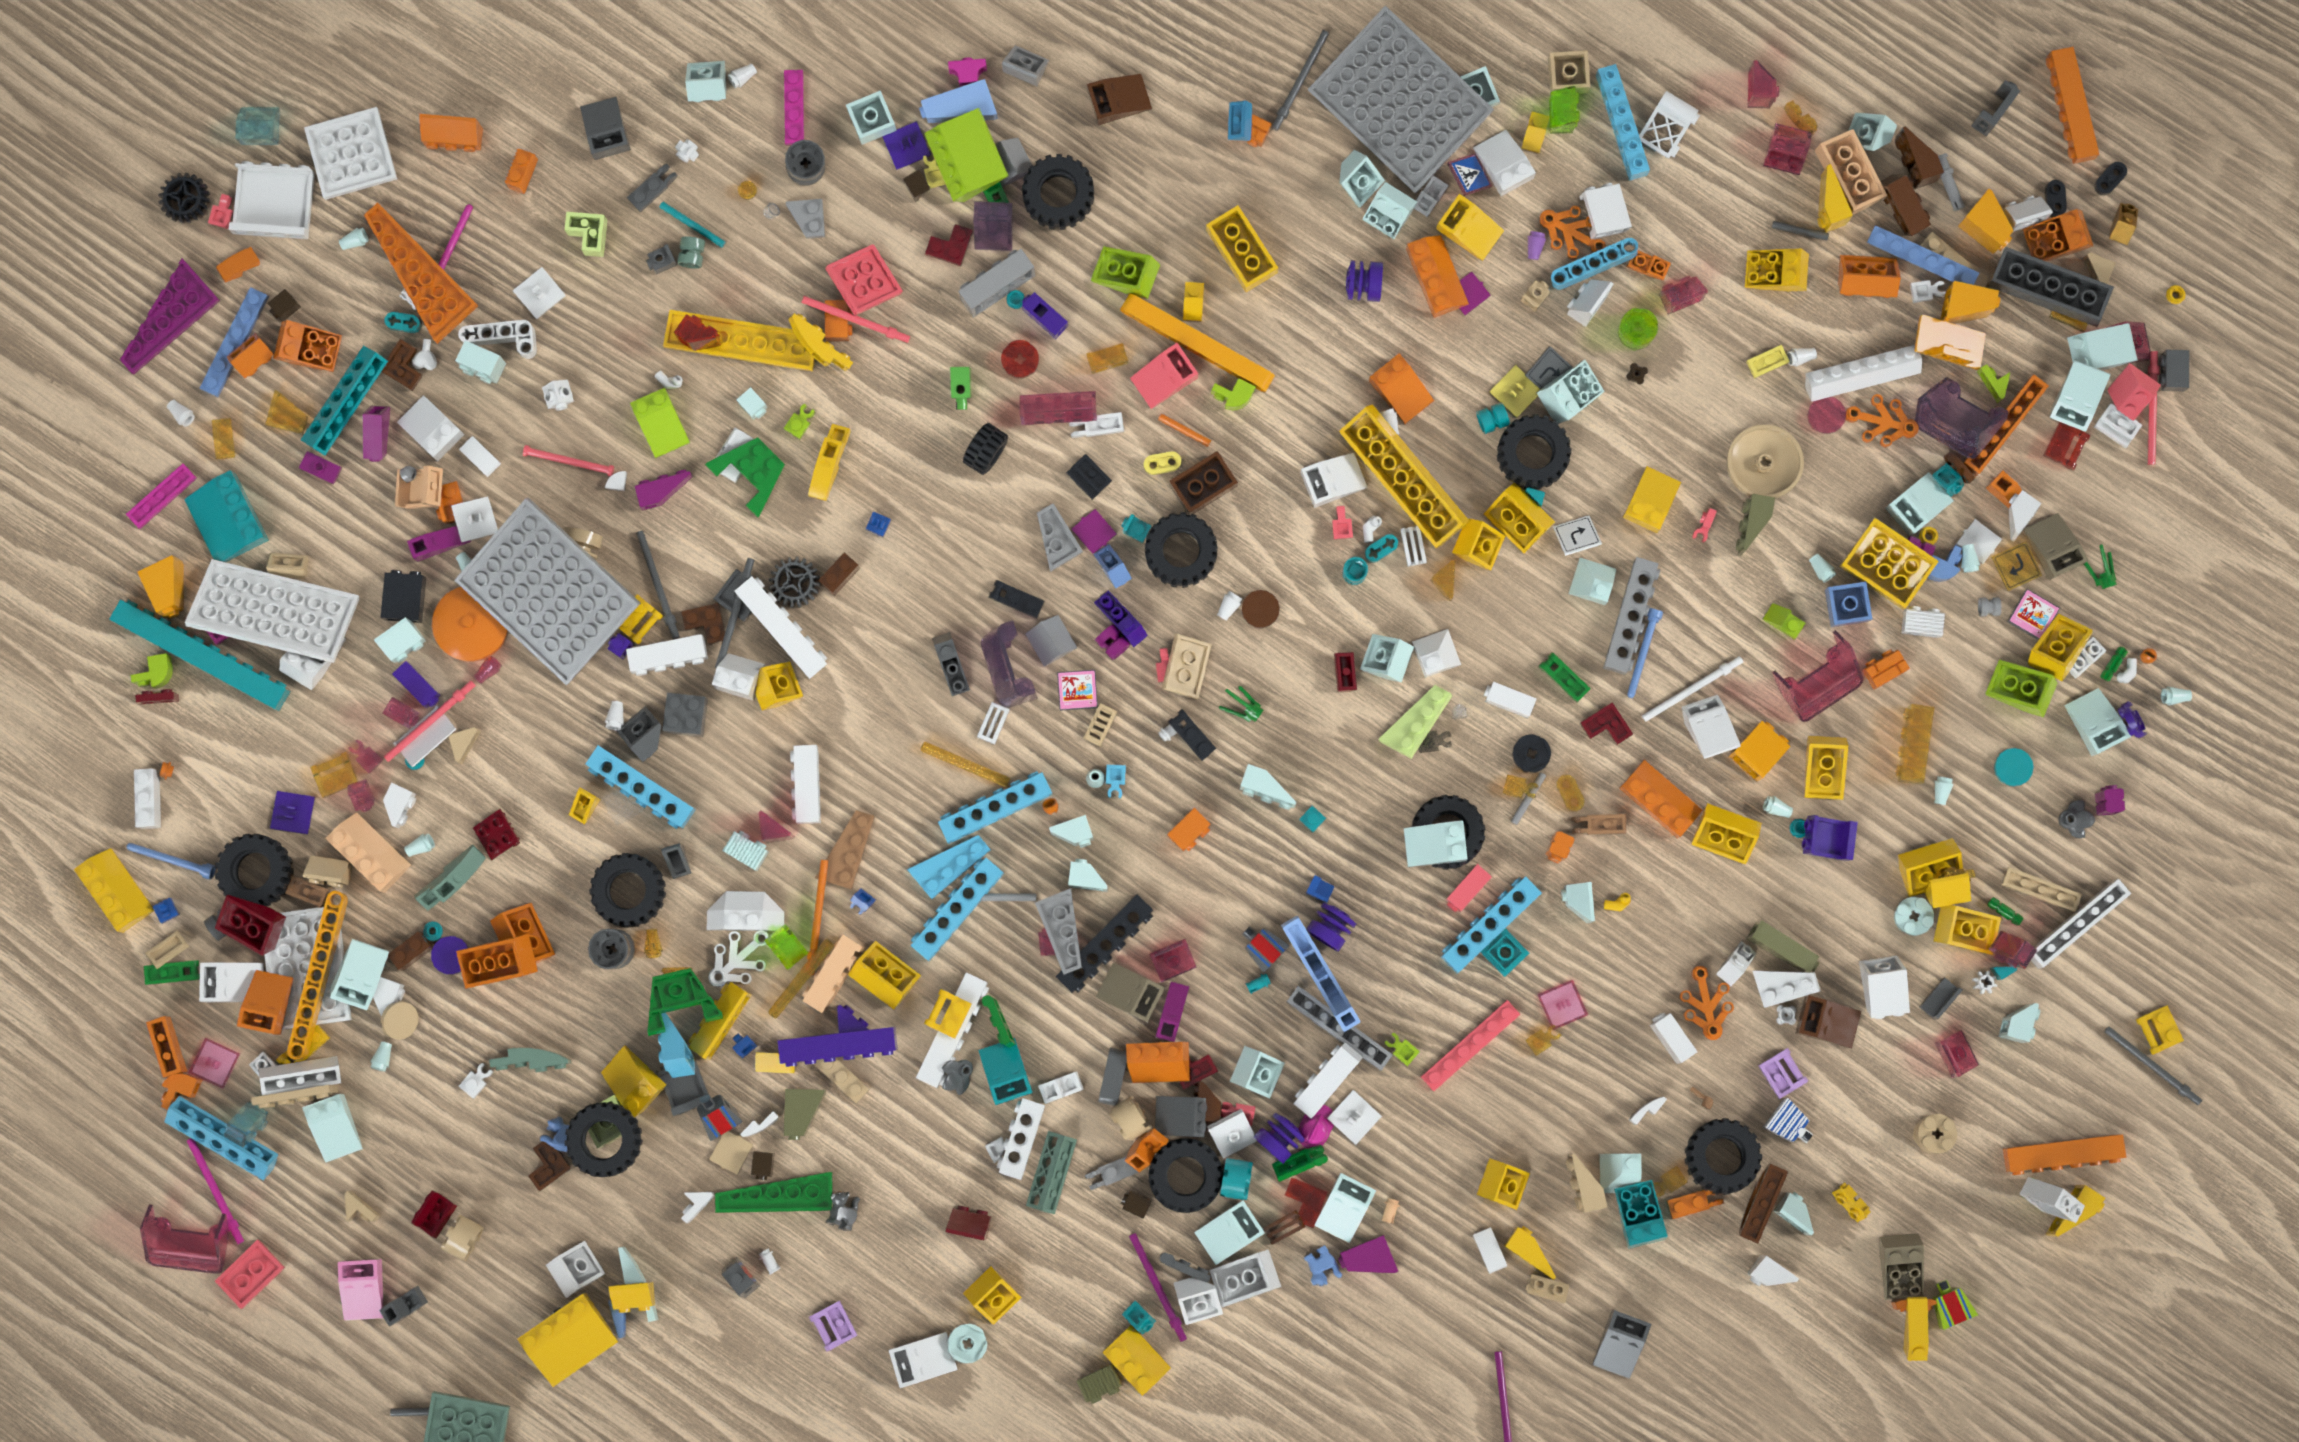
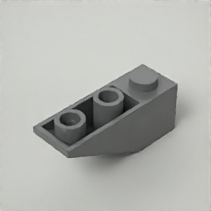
M948 632L932 638L951 695L955 696L969 691L970 688L951 633Z

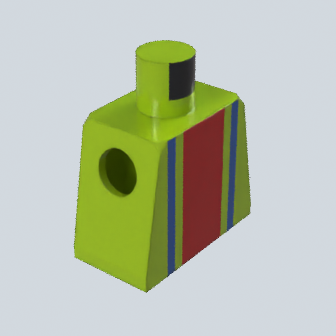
M1947 1280L1936 1284L1940 1294L1933 1297L1932 1300H1936L1937 1303L1934 1305L1940 1329L1945 1330L1978 1316L1961 1288L1951 1289Z

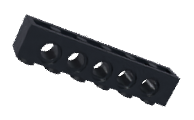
M1136 894L1080 951L1081 965L1085 972L1084 976L1076 978L1073 972L1064 975L1061 970L1055 977L1072 994L1075 991L1079 993L1086 986L1084 982L1087 978L1093 979L1099 972L1097 968L1102 963L1106 965L1113 958L1111 954L1115 950L1119 952L1126 945L1124 941L1129 936L1133 938L1140 931L1138 927L1143 922L1147 924L1154 917L1152 915L1154 910ZM1132 912L1137 913L1139 916L1136 923L1128 921V915ZM1118 926H1122L1125 929V934L1121 937L1114 934V930ZM1104 940H1109L1112 943L1111 948L1107 951L1101 949L1100 946ZM1096 954L1098 956L1097 963L1089 964L1087 962L1088 955Z

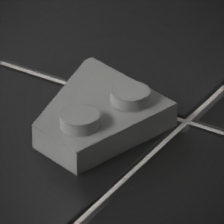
M822 199L786 202L787 208L806 239L825 237Z

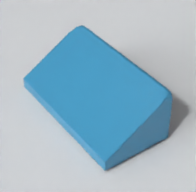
M1246 100L1229 102L1228 140H1251L1252 103Z

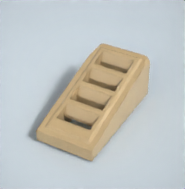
M1100 703L1083 739L1101 747L1117 715V711ZM1101 711L1111 715L1110 719L1101 715ZM1097 719H1102L1108 723L1104 725L1098 722ZM1094 725L1104 729L1103 733L1094 729ZM1093 732L1101 736L1100 740L1091 736L1090 733Z

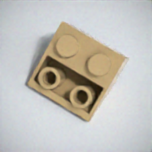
M311 856L304 870L303 877L307 878L309 883L324 885V882H327L329 886L343 888V885L350 884L353 865L349 861Z

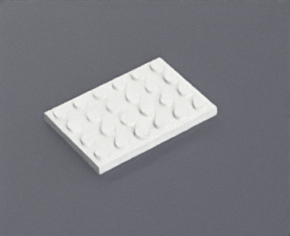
M324 907L281 913L286 916V920L277 945L273 951L265 954L266 972L294 978L282 1030L293 1028ZM334 913L328 918L330 924L336 921ZM341 931L316 1025L352 1020L350 1005L330 998V986L344 958ZM329 932L323 938L326 943L331 940ZM322 951L319 954V960L321 962L326 959V953L324 951ZM317 970L314 973V979L316 981L319 980L322 974L320 970ZM312 989L309 992V997L314 999L317 992L315 989ZM307 1008L304 1011V1016L309 1018L312 1015V1011L310 1008Z

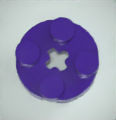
M2127 701L2118 708L2119 715L2122 719H2126L2128 733L2140 739L2147 735V732L2143 731L2146 729L2138 711H2132L2130 708L2133 704Z

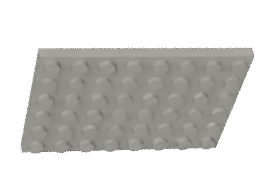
M1387 6L1382 8L1308 88V91L1414 193H1417L1494 111L1478 93Z
M528 497L455 579L469 595L565 685H568L641 604Z

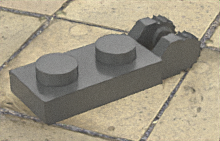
M668 164L659 168L656 173H653L627 197L639 212H642L677 178L678 175L673 172L664 182L661 180L660 177L670 168Z
M1166 1252L1161 1254V1263H1165V1265L1201 1281L1209 1282L1211 1276L1207 1275L1208 1270L1199 1266L1196 1270L1190 1267V1262L1180 1259L1179 1262L1175 1261L1174 1256Z

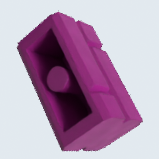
M2117 785L2100 788L2101 791L2095 794V803L2098 804L2096 805V814L2098 816L2115 815L2125 810V801H2123L2124 789L2117 788Z

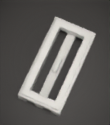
M1419 527L1400 529L1407 566L1426 564L1427 561ZM1413 531H1416L1422 560H1418ZM1408 532L1410 536L1414 562H1411L1408 543L1406 538V533Z
M992 702L977 738L995 745L1010 709ZM994 707L998 708L986 736H984L983 732ZM1002 710L1004 711L993 739H991L990 735Z

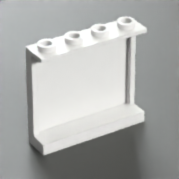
M242 161V164L235 163V166L238 168L233 222H229V230L233 234L308 239L315 173L311 168L305 165H298V168L291 167L288 164L272 166V164L264 162L260 165H254L249 161Z

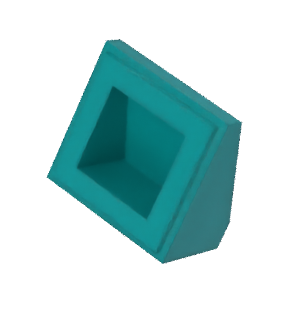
M1529 487L1526 488L1525 493L1542 507L1545 493Z
M1992 967L1990 970L1997 980H2003L2016 972L2017 967Z

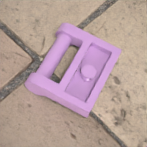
M1788 1048L1758 1065L1778 1099L1808 1082L1806 1076L1802 1075L1792 1059ZM1783 1058L1796 1078V1082L1792 1083L1779 1062L1780 1059Z
M841 1301L809 1317L810 1321L814 1322L825 1344L826 1352L858 1336ZM824 1315L837 1338L834 1342H832L820 1319Z

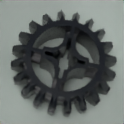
M185 172L184 176L178 173L177 178L172 175V181L165 180L166 187L160 186V189L164 191L158 194L162 198L158 201L162 205L161 210L166 212L165 215L168 218L172 217L174 222L179 220L183 224L186 219L188 223H191L192 218L197 221V215L204 216L202 210H208V206L205 205V203H210V199L207 198L210 195V192L207 191L208 186L203 184L201 178L197 179L195 174L190 177L189 173ZM190 185L196 187L198 196L191 194ZM171 200L178 202L179 211L173 209Z

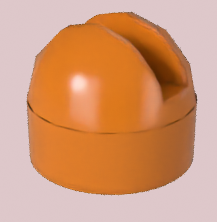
M2151 648L2144 649L2140 654V659L2145 664H2151L2157 658L2156 651ZM2148 652L2149 654H2151V655L2153 656V658L2150 657L2149 655L2145 654V653Z
M1055 798L1046 799L1042 803V807L1047 814L1057 813L1059 806Z

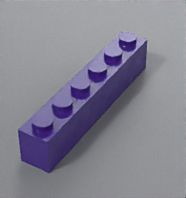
M896 1027L777 1040L780 1064L785 1063L786 1067L797 1066V1062L804 1061L805 1065L816 1064L818 1059H824V1063L836 1061L835 1057L851 1060L855 1059V1055L861 1054L863 1058L874 1057V1053L882 1052V1056L893 1055V1051L898 1050Z

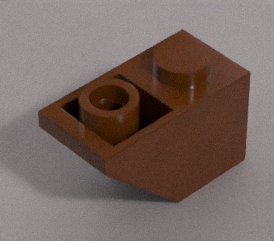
M1199 1081V1085H1195L1194 1097L1206 1098L1207 1111L1205 1113V1121L1217 1122L1220 1120L1221 1102L1204 1082Z

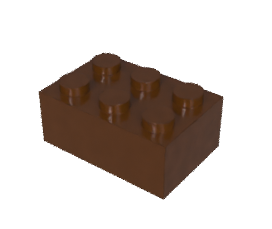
M1216 451L1171 479L1169 486L1187 514L1191 515L1238 487V482L1219 452Z

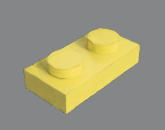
M1782 345L1746 361L1754 379L1790 362Z

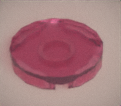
M1835 397L1813 401L1807 414L1808 422L1815 431L1822 434L1835 433L1845 423V407Z

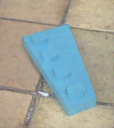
M977 835L907 870L928 896L933 899L990 852L991 849Z

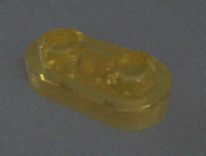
M1562 775L1557 780V790L1568 810L1572 812L1579 811L1583 808L1585 800L1578 784L1571 775ZM1564 781L1569 783V788L1563 787ZM1572 799H1576L1578 801V804L1576 806L1571 804Z

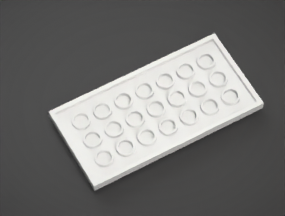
M212 559L186 618L185 625L334 663L358 604L359 595Z

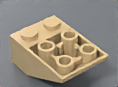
M1568 1154V1159L1565 1160L1568 1171L1572 1172L1573 1178H1570L1572 1190H1576L1577 1197H1574L1576 1209H1580V1212L1585 1213L1608 1208L1603 1187L1575 1154Z

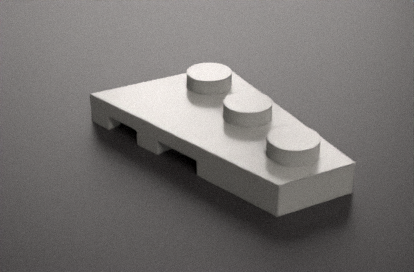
M1054 504L1037 513L1050 572L1083 553Z

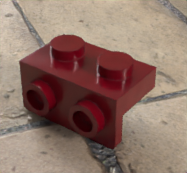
M432 1190L426 1196L420 1209L415 1213L411 1224L437 1239L458 1205L443 1194Z

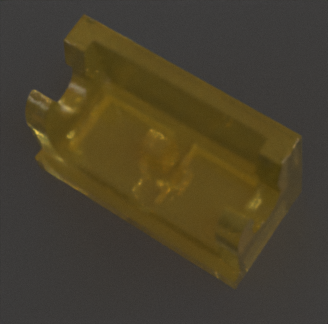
M1123 343L1092 353H1086L1092 374L1128 364Z

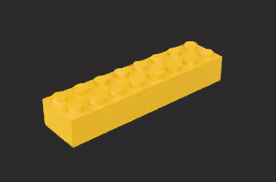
M1373 404L1366 406L1339 430L1340 434L1435 548L1442 546L1470 522Z

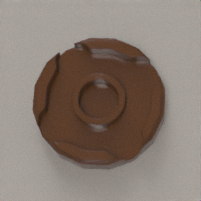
M1949 451L1944 456V461L1962 477L1964 483L1970 484L1974 480L1970 470L1956 455Z
M1253 591L1246 596L1242 603L1243 617L1254 628H1266L1272 625L1279 616L1280 606L1278 600L1268 591Z

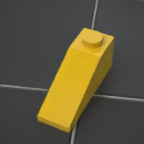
M1522 1226V1228L1516 1227L1504 1246L1554 1280L1556 1276L1536 1239L1531 1236L1533 1232L1525 1226Z
M1907 1297L1903 1349L1908 1361H1927L1929 1346L1927 1297Z

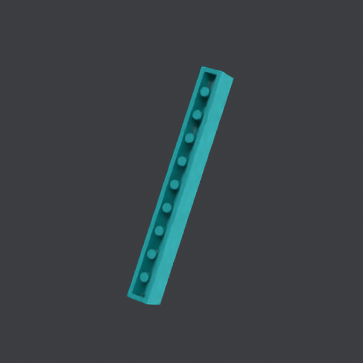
M120 599L109 620L271 708L280 711L291 692L285 689L286 684L278 680L275 683L270 681V676L260 671L257 674L252 671L253 666L245 662L242 665L237 663V658L229 653L224 656L219 653L221 649L210 644L208 647L203 644V639L195 635L191 638L186 635L188 631L177 626L174 629L170 626L171 622L162 617L158 620L153 617L155 613L145 608L141 611L137 609L138 604L129 599L127 602Z

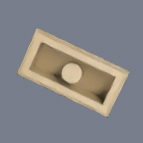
M270 553L266 566L267 573L286 578L305 579L308 556Z

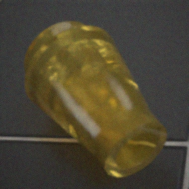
M657 929L646 930L644 947L646 958L661 957L663 949Z

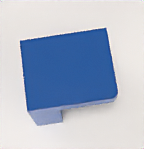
M1314 875L1306 894L1327 904L1334 886Z

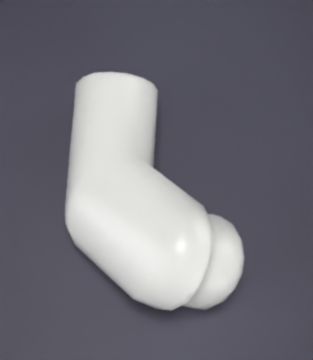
M1372 516L1363 525L1364 543L1374 542L1373 532L1382 524L1379 516Z

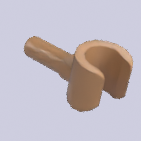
M1694 1087L1690 1089L1692 1093L1703 1100L1702 1107L1709 1110L1712 1108V1098L1700 1093Z

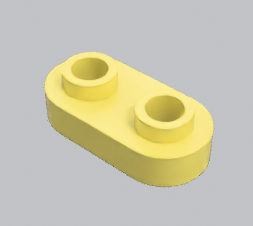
M1176 452L1150 455L1144 460V470L1150 475L1173 472L1181 466V457ZM1173 459L1176 463L1169 465L1168 461ZM1155 463L1157 467L1155 469L1150 468V464Z

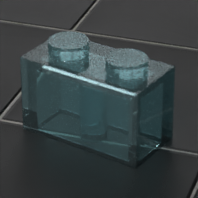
M248 1101L229 1121L224 1137L244 1148L248 1142L252 1143L259 1130H264L268 1123L266 1120L268 1112L262 1108L259 1109V1106L252 1105V1102Z

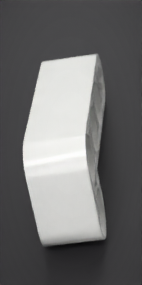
M527 320L463 326L458 333L463 343L468 341L477 346L516 342L517 351L525 359H531L537 353L535 329ZM528 326V333L521 334V329ZM509 328L510 334L502 336L503 330ZM491 330V336L484 338V332ZM468 333H471L472 335L467 340L465 337L468 336ZM525 345H531L529 352L525 353L522 351Z

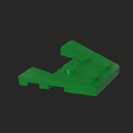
M757 437L707 462L705 466L717 477L731 463L759 491L745 505L758 518L785 464Z
M691 968L652 977L648 1036L665 1032L662 1013L701 1005L705 1022L723 1019L722 1012L714 1004L713 999L707 994L704 986Z

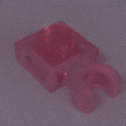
M357 739L356 742L359 744V748L354 750L352 747H349L348 749L351 753L359 755L355 760L371 774L384 760L370 746L364 749L363 742Z

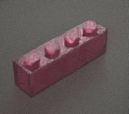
M1096 391L1020 395L1019 413L1021 425L1097 421Z

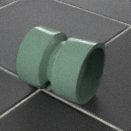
M681 237L680 249L682 252L678 254L677 264L692 269L702 268L703 256L701 253L704 252L705 241L696 237Z

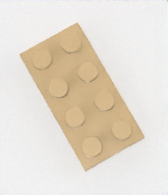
M324 1085L252 1097L251 1100L252 1105L259 1106V1109L274 1108L275 1103L285 1106L295 1104L294 1100H297V1102L314 1101L313 1097L327 1099L332 1097L333 1094L338 1093L337 1085Z

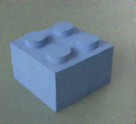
M1866 582L1833 586L1825 589L1831 627L1865 623L1872 620Z

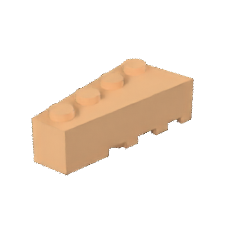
M842 935L837 940L834 950L831 954H828L823 962L825 965L821 971L818 970L813 978L814 983L811 987L808 986L802 995L804 997L803 1002L822 1014L825 1013L849 976L848 974L854 964L865 951V948L845 935Z

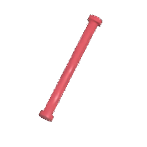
M525 445L523 449V456L526 457L530 455L602 472L610 477L614 472L613 465L605 466L533 449L528 445Z

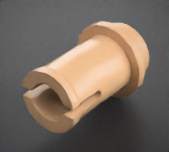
M1388 1198L1385 1201L1386 1207L1382 1221L1394 1224L1397 1207H1400V1205H1398V1200Z

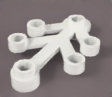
M763 930L757 931L753 936L754 940L737 955L738 942L741 939V935L737 931H732L729 934V963L723 967V955L726 953V947L723 944H717L714 948L716 954L715 968L709 973V982L716 987L723 986L727 981L741 982L745 985L749 984L752 981L749 973H742L741 975L728 973L734 968L764 971L766 963L763 960H743L757 947L767 945L770 940L769 934ZM734 933L738 935V939L735 941L731 938ZM760 935L765 936L764 942L759 941L758 938ZM722 946L724 951L719 954L717 948ZM759 962H762L764 965L762 969L757 968ZM718 973L722 975V979L719 981L715 979V975ZM744 975L749 976V980L747 982H743L742 977Z

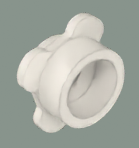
M1778 1006L1776 1009L1778 1012L1777 1023L1780 1025L1783 1023L1795 1024L1796 1008L1794 1006Z

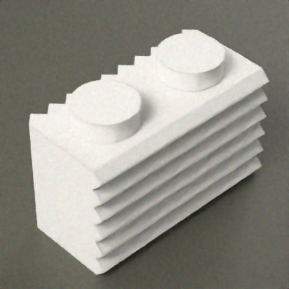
M1909 606V609L1903 611L1901 633L1940 638L1943 636L1945 613H1940L1939 609L1934 608L1922 611L1921 607Z

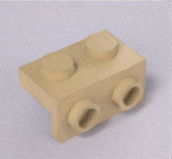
M1531 1274L1526 1285L1527 1293L1563 1304L1566 1302L1569 1289L1568 1284Z

